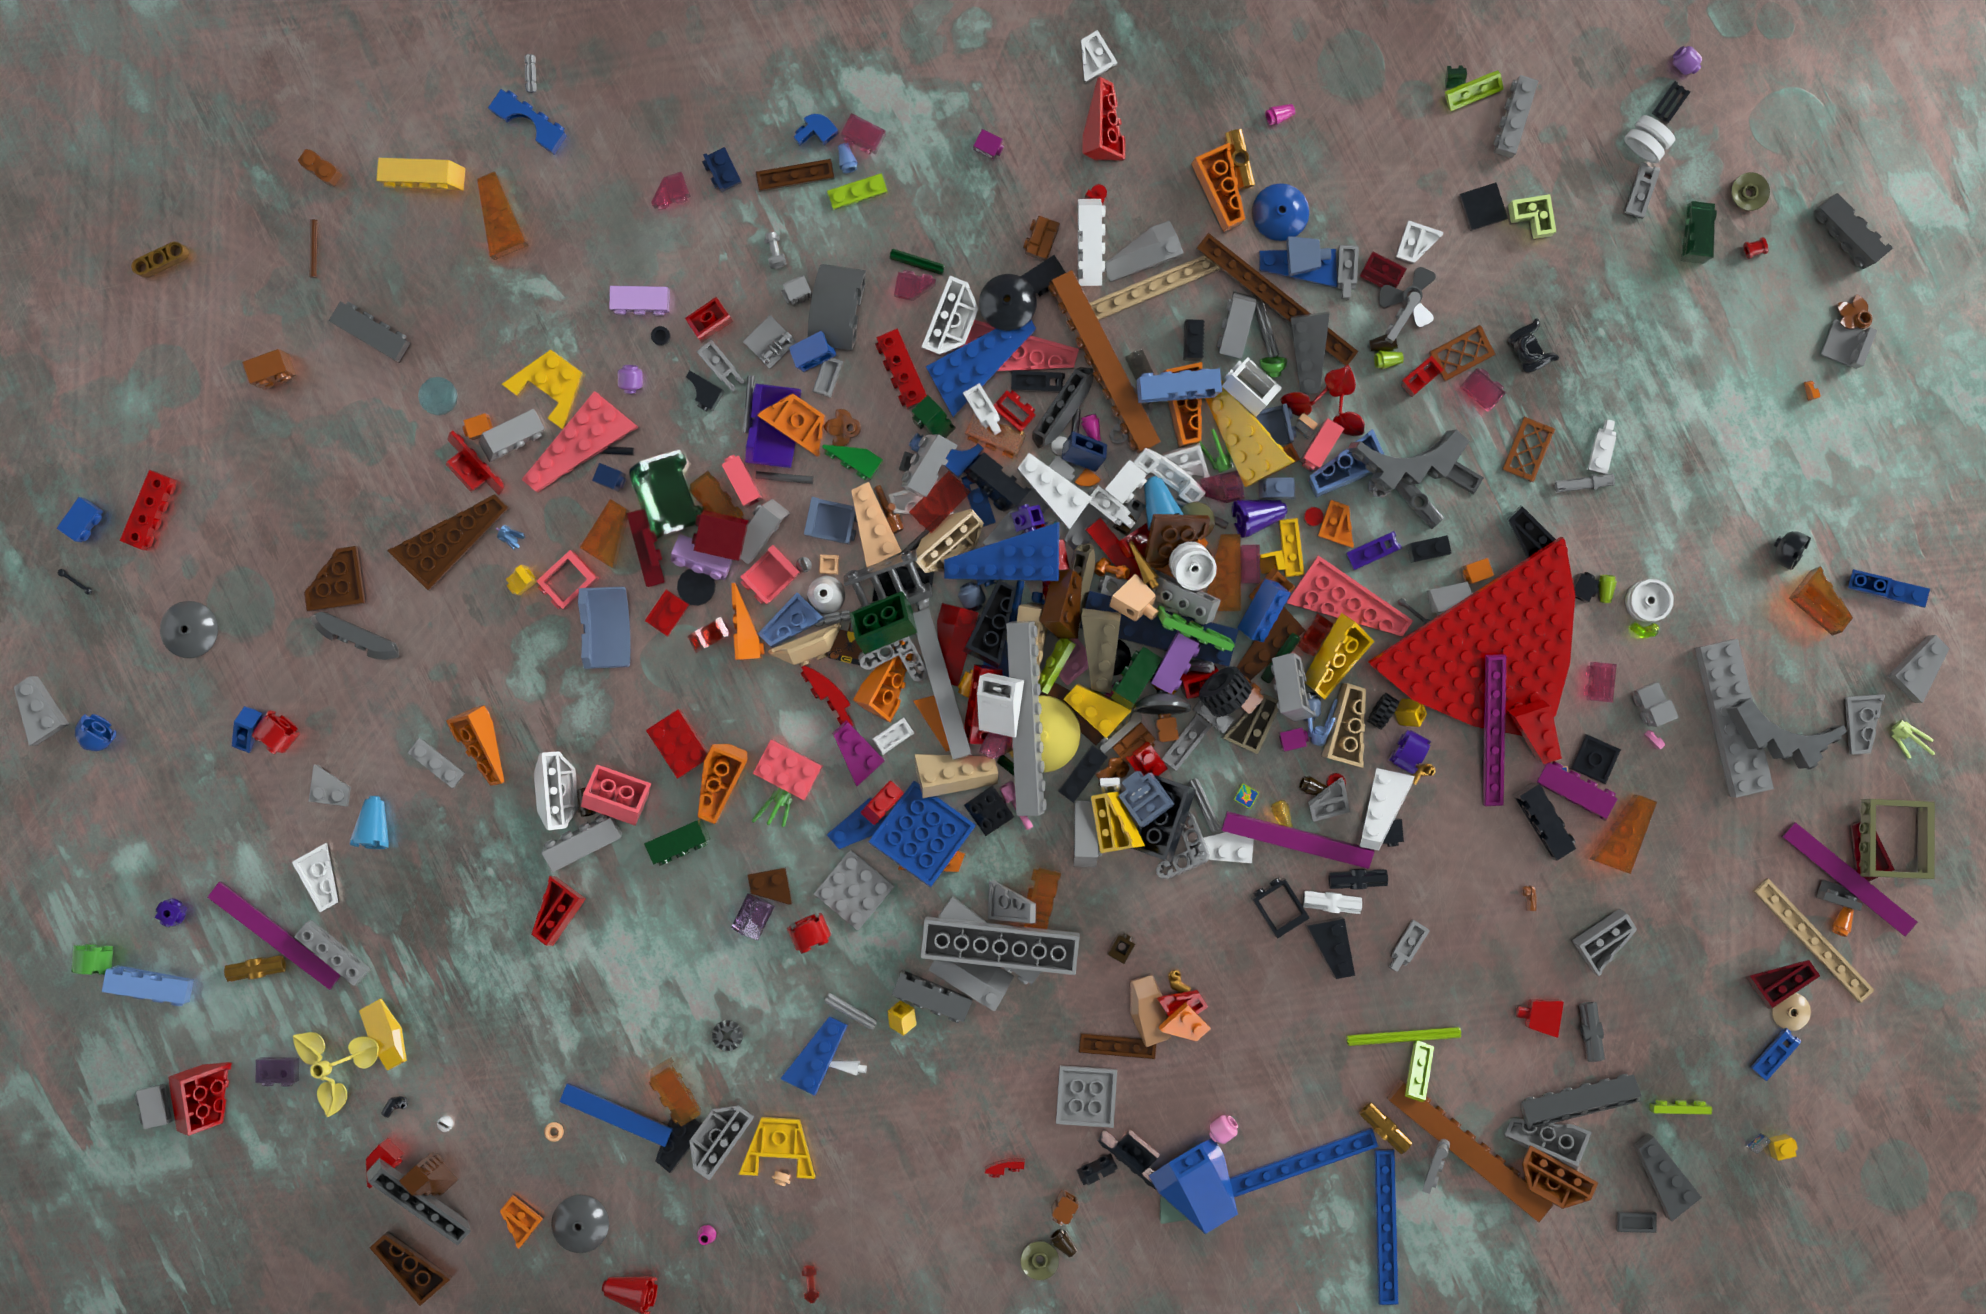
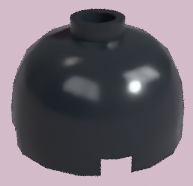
M1798 531L1789 532L1784 537L1779 536L1774 544L1777 547L1775 551L1777 561L1787 569L1793 570L1802 558L1804 550L1808 548L1811 537Z

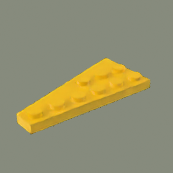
M1223 387L1222 392L1214 398H1205L1244 487H1249L1295 462L1283 451L1282 446L1274 441L1271 434L1256 417L1249 413Z

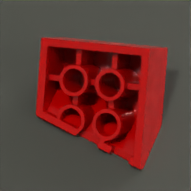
M231 1062L202 1064L168 1077L176 1131L190 1136L223 1123L226 1105L224 1097L226 1087L229 1084L227 1077L228 1070H231Z

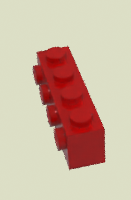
M897 328L876 337L878 342L875 345L879 354H884L886 360L883 361L886 371H891L893 378H890L894 389L898 388L901 393L898 398L902 407L906 405L907 409H911L917 406L927 395Z
M148 471L119 541L146 551L151 547L154 541L153 534L161 524V515L168 508L169 503L167 501L169 496L176 489L175 479L156 471Z
M974 664L964 724L966 737L970 744L991 745L994 733L979 730L977 692L980 675L991 673L1003 676V670L1000 668Z

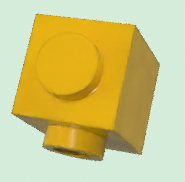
M1783 1134L1767 1138L1772 1158L1780 1161L1797 1157L1796 1150H1798L1795 1139Z

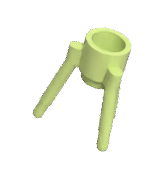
M1900 720L1892 727L1891 731L1894 733L1892 737L1897 741L1908 759L1911 758V755L1900 738L1905 740L1910 737L1931 755L1935 754L1934 751L1913 735L1912 731L1930 742H1933V739L1911 726L1907 721Z

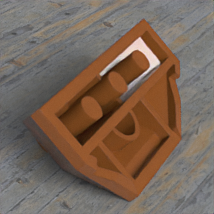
M1531 1145L1522 1161L1528 1190L1561 1209L1590 1201L1597 1188L1598 1182Z

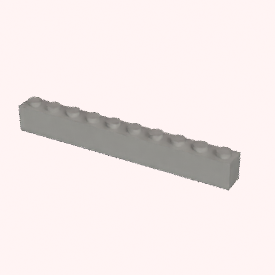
M1015 621L1006 623L1009 677L1024 680L1016 737H1012L1016 816H1039L1046 810V800L1043 791H1045V780H1043L1042 775L1045 766L1041 755L1044 746L1040 736L1043 727L1039 716L1042 707L1038 697L1041 688L1037 677L1039 676L1040 669L1036 658L1039 649L1035 638L1037 637L1038 630L1037 626H1035V621Z

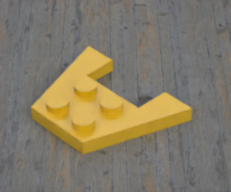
M549 350L506 380L502 385L517 396L529 381L558 402L548 419L563 429L583 373L554 351Z
M761 1117L739 1175L758 1176L759 1157L797 1159L796 1178L816 1179L800 1119Z

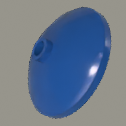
M1273 184L1263 189L1257 195L1252 206V219L1257 230L1266 238L1274 241H1286L1288 237H1296L1304 230L1309 219V205L1305 196L1297 188L1288 184ZM1279 207H1284L1285 212L1280 213Z

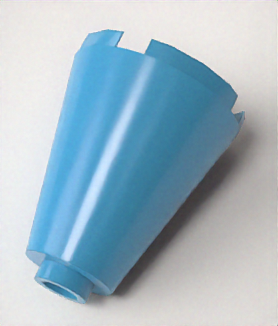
M1157 476L1148 478L1144 484L1147 527L1150 531L1153 514H1184L1163 479Z
M369 796V799L364 800L349 844L351 846L359 847V844H361L366 849L389 848L385 804L381 797Z

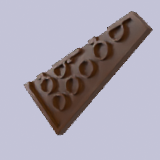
M494 494L387 551L430 591L499 520L509 507Z

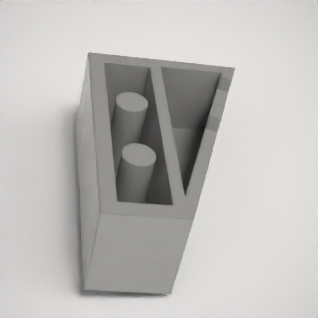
M1233 291L1232 299H1229L1226 310H1228L1227 318L1224 317L1221 329H1224L1223 336H1219L1216 346L1219 348L1220 354L1242 359L1256 307V297Z
M532 409L482 433L479 444L488 461L492 462L513 449L521 448L530 440L535 441L541 438L545 428L535 410Z
M773 499L762 506L759 504L753 511L755 516L752 520H749L741 559L747 564L756 558L773 532L777 531L781 521L790 514L788 510Z
M1928 635L1888 677L1914 703H1923L1950 648L1937 635Z
M1075 801L1073 867H1096L1098 856H1102V853H1100L1092 801Z

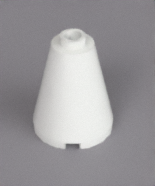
M821 576L810 584L807 591V599L809 604L818 613L830 614L838 611L843 605L845 590L841 582L836 578ZM823 590L827 591V595L825 597H821V592Z

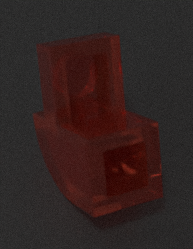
M1317 613L1306 628V631L1302 634L1298 647L1304 653L1314 657L1334 623Z
M720 617L707 626L694 631L687 637L695 652L698 653L724 640L730 633L727 624Z

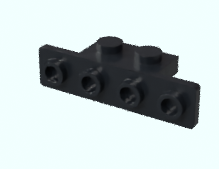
M1103 1130L1097 1140L1100 1145L1111 1152L1118 1161L1123 1162L1134 1174L1142 1178L1148 1186L1156 1190L1149 1175L1155 1172L1150 1166L1158 1159L1160 1154L1131 1130L1120 1141L1116 1140L1106 1130Z

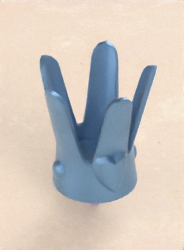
M503 525L501 529L496 528L499 531L497 538L506 542L513 550H515L514 547L519 548L516 537L525 538L524 533L512 530L509 526Z

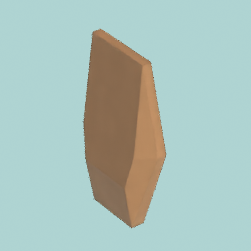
M1152 975L1130 981V1015L1145 1047L1171 1039L1170 1034L1164 1033L1159 1029V1026L1168 1018V1015L1157 999L1162 995Z

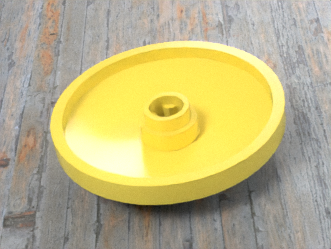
M1039 695V703L1042 707L1039 716L1043 727L1040 736L1044 746L1041 755L1045 766L1044 772H1051L1063 767L1073 758L1080 744L1081 729L1076 714L1065 702L1055 697ZM1004 735L1006 748L1013 758L1012 737Z

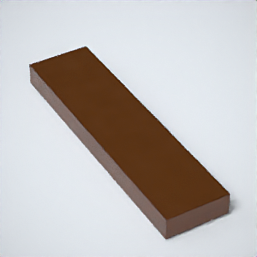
M831 159L756 171L759 192L835 179Z
M1080 1033L1079 1053L1155 1059L1157 1044L1145 1047L1142 1039L1137 1037Z

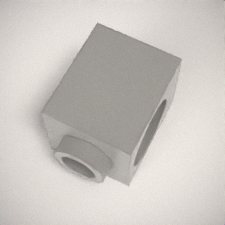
M1105 575L1104 579L1100 578L1098 590H1101V594L1113 596L1127 580ZM1108 582L1116 583L1117 590L1112 593L1107 590Z

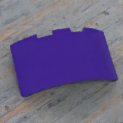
M755 384L751 418L755 419H752V425L749 428L745 463L785 468L792 466L796 442L756 415L792 393L801 399L800 389Z

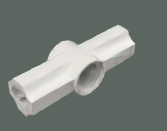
M1304 891L1302 906L1304 908L1321 909L1331 913L1347 912L1360 914L1362 910V897L1346 896L1335 892Z

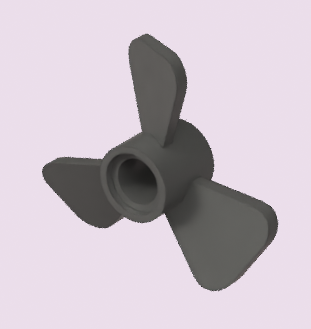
M1418 267L1414 272L1412 286L1404 291L1390 285H1384L1380 290V306L1386 308L1402 302L1406 307L1408 304L1407 293L1418 292L1421 299L1413 310L1415 325L1423 327L1433 321L1432 313L1420 302L1423 297L1422 290L1435 280V273L1424 267Z

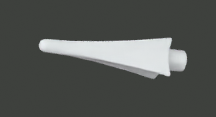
M831 1061L829 1067L855 1076L859 1073H866L867 1066L860 1065V1061Z

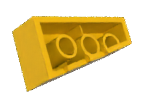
M378 158L376 181L383 183L384 187L395 188V185L403 188L419 187L422 189L434 188L464 191L465 168L450 160Z
M1341 612L1305 674L1307 681H1304V684L1325 700L1374 643V640L1354 620Z

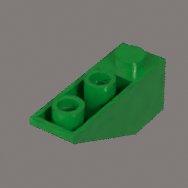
M834 445L822 446L825 450V455L831 459H834V457L840 459V464L848 470L852 467L857 471L856 475L863 480L867 478L871 480L883 463V459L868 449Z

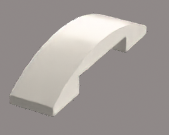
M1145 448L1133 461L1135 465L1149 474L1151 472L1158 478H1162L1165 483L1179 492L1178 496L1188 503L1198 502L1206 493L1185 471L1155 451Z

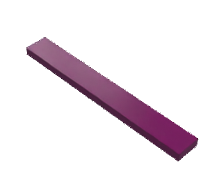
M1505 654L1485 655L1484 806H1504Z
M1228 811L1221 828L1224 832L1367 869L1370 868L1375 853L1373 849Z
M1796 822L1782 836L1903 936L1906 937L1918 923Z
M218 882L207 897L329 990L332 989L341 977L339 973L295 937L222 882Z

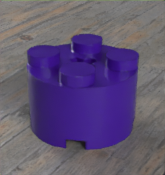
M1406 730L1397 742L1400 746H1398L1396 751L1392 752L1389 761L1413 775L1418 770L1415 767L1416 764L1422 763L1426 757L1431 741L1412 730Z

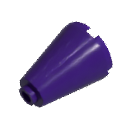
M1237 500L1232 504V517H1236L1237 520L1234 526L1241 538L1249 537L1284 519L1285 514H1287V506L1281 500Z

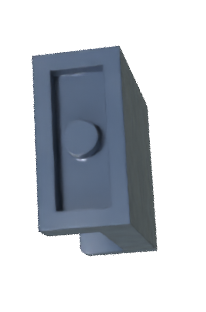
M1287 404L1263 409L1257 415L1256 419L1271 434V437L1277 444L1284 445L1294 442V438L1297 437L1294 426L1291 427L1290 419H1293L1291 408H1287Z
M811 497L804 535L850 545V542L854 541L856 536V530L853 529L854 523L857 522L855 507Z

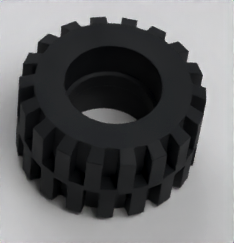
M1230 666L1217 671L1206 680L1200 689L1199 698L1213 716L1223 717L1231 714L1245 703L1252 692V686L1238 668Z

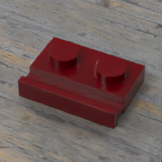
M1372 251L1360 277L1380 287L1390 285L1397 288L1407 268Z

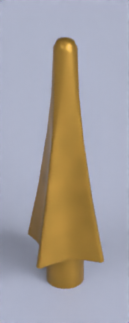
M1130 542L1129 545L1138 563L1144 584H1150L1152 589L1157 588L1159 584L1156 579L1160 577L1146 562L1134 543Z

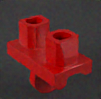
M1101 184L1094 185L1091 191L1088 189L1084 199H1101L1102 205H1104L1107 189Z

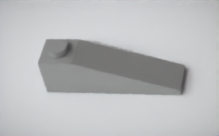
M1511 1118L1504 1136L1527 1149L1531 1145L1577 1171L1592 1132L1573 1124L1561 1125L1555 1123L1527 1129L1524 1119Z

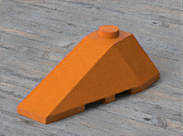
M731 583L732 607L735 610L733 624L734 629H736L734 634L735 660L761 659L762 654H765L764 643L760 641L738 585Z
M903 640L899 641L902 645L905 644ZM908 654L905 659L911 661L913 654ZM898 655L877 666L861 684L853 699L866 711L890 723L900 706L901 700L899 695L901 688L904 689L906 683L903 681L907 669L900 656Z
M485 705L474 707L447 719L446 722L458 743L461 741L466 747L465 753L468 757L472 756L475 759L477 769L489 785L502 784L504 777L494 726Z
M731 744L711 745L703 764L698 818L716 824L747 762L746 750Z

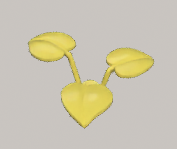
M307 1032L293 1035L298 1055L306 1064L312 1065L310 1068L311 1075L314 1078L326 1080L317 1090V1098L326 1117L336 1114L346 1103L347 1090L342 1083L335 1084L334 1079L326 1076L331 1073L332 1066L352 1058L355 1065L359 1068L371 1067L377 1059L378 1043L370 1037H357L348 1045L352 1055L329 1063L325 1060L321 1061L322 1056L320 1054L325 1051V1043L318 1033Z

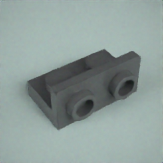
M1826 880L1821 881L1816 898L1861 911L1863 904L1857 902L1858 898L1846 888Z

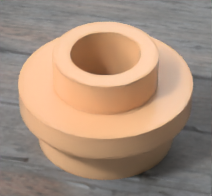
M557 1122L549 1123L544 1129L545 1137L552 1142L560 1140L564 1134L562 1125ZM552 1128L557 1129L558 1133L556 1135L551 1133Z
M775 1171L774 1176L772 1175L771 1179L775 1180L774 1184L784 1187L786 1183L790 1184V1175Z

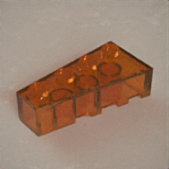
M494 171L478 178L477 182L490 257L495 261L529 246L499 175Z
M1240 534L1219 535L1214 555L1217 566L1216 575L1207 586L1205 593L1221 600L1217 612H1240Z
M1633 794L1615 824L1610 828L1607 836L1601 841L1596 852L1590 857V860L1631 874L1657 801Z
M1039 865L1037 869H1033L1031 880L1034 881L1033 888L1028 889L1027 899L1036 903L1035 923H1024V926L1020 925V927L1048 928L1061 871Z

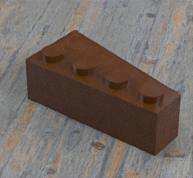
M431 1152L403 1176L399 1182L411 1195H429L430 1193L432 1195H442L458 1179L445 1166L443 1158L438 1153Z
M388 1232L369 1247L419 1306L452 1278V1276Z

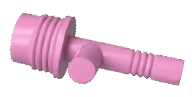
M1010 781L999 789L1004 802H1011L1016 810L1015 785L1013 781ZM1019 816L1026 830L1033 827L1028 816Z

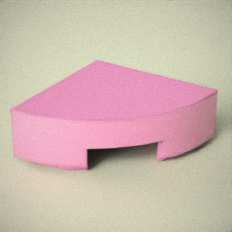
M1648 730L1644 733V736L1655 749H1662L1665 746L1663 740L1657 738L1653 731Z

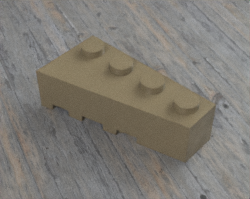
M1083 608L1081 618L1092 691L1111 693L1121 613Z

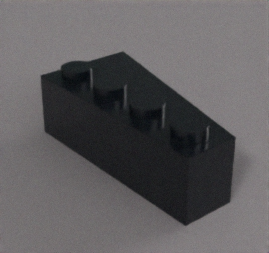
M1000 579L997 581L963 652L995 668L999 667L1007 633L1006 623H1009L1016 587Z

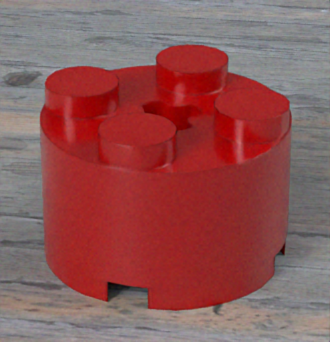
M269 710L254 728L252 737L267 745L266 749L273 754L277 752L285 753L300 735V732L296 733L298 728L285 716L277 717L275 716V711Z
M819 913L818 917L813 914L795 922L796 926L794 928H791V925L787 927L795 949L799 950L801 954L811 950V946L816 944L821 946L828 943V938L831 936L822 913Z

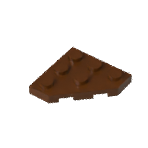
M1153 514L1144 555L1146 562L1151 568H1164L1169 564L1168 561L1173 550L1180 544L1195 542L1198 539L1202 540L1207 536L1210 517L1208 515Z
M357 546L336 549L327 564L316 575L315 580L304 592L306 610L308 612L365 603Z

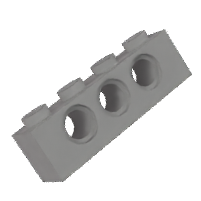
M313 920L306 922L295 935L298 941L353 986L359 984L371 970L368 965Z

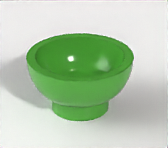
M1278 356L1274 358L1265 357L1260 359V366L1269 377L1281 376V371L1287 366V359Z

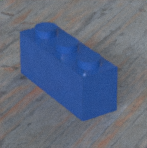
M1264 579L1237 628L1250 639L1264 642L1275 621L1278 619L1281 610L1287 603L1291 592L1278 582Z

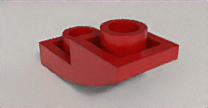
M1012 1158L993 1162L985 1166V1174H988L989 1177L999 1178L1000 1175H1004L1005 1168H1008V1171L1020 1172V1169L1024 1170L1025 1159Z

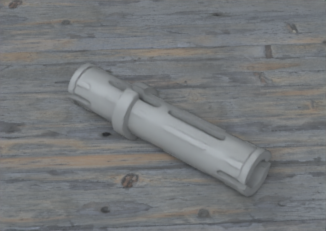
M1612 473L1555 481L1556 493L1615 486V477Z

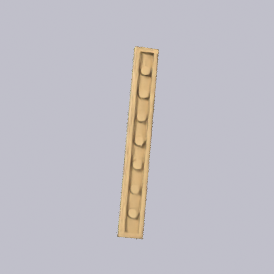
M1203 255L1092 301L1090 305L1097 319L1101 320L1219 271L1221 268Z
M1766 878L1753 891L1859 1003H1862L1874 991L1866 980L1770 879Z

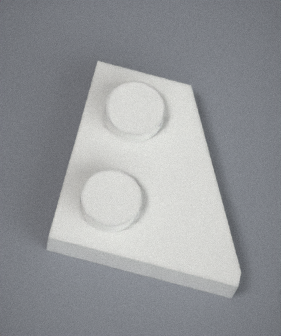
M1098 30L1081 40L1085 83L1117 65L1116 59Z
M1408 221L1395 258L1414 264L1443 235V232Z
M1200 443L1163 453L1165 458L1176 464L1189 476L1197 475L1203 476L1204 479L1210 478Z

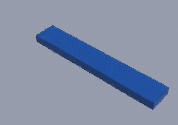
M569 1083L566 1084L559 1101L663 1147L666 1146L673 1129Z

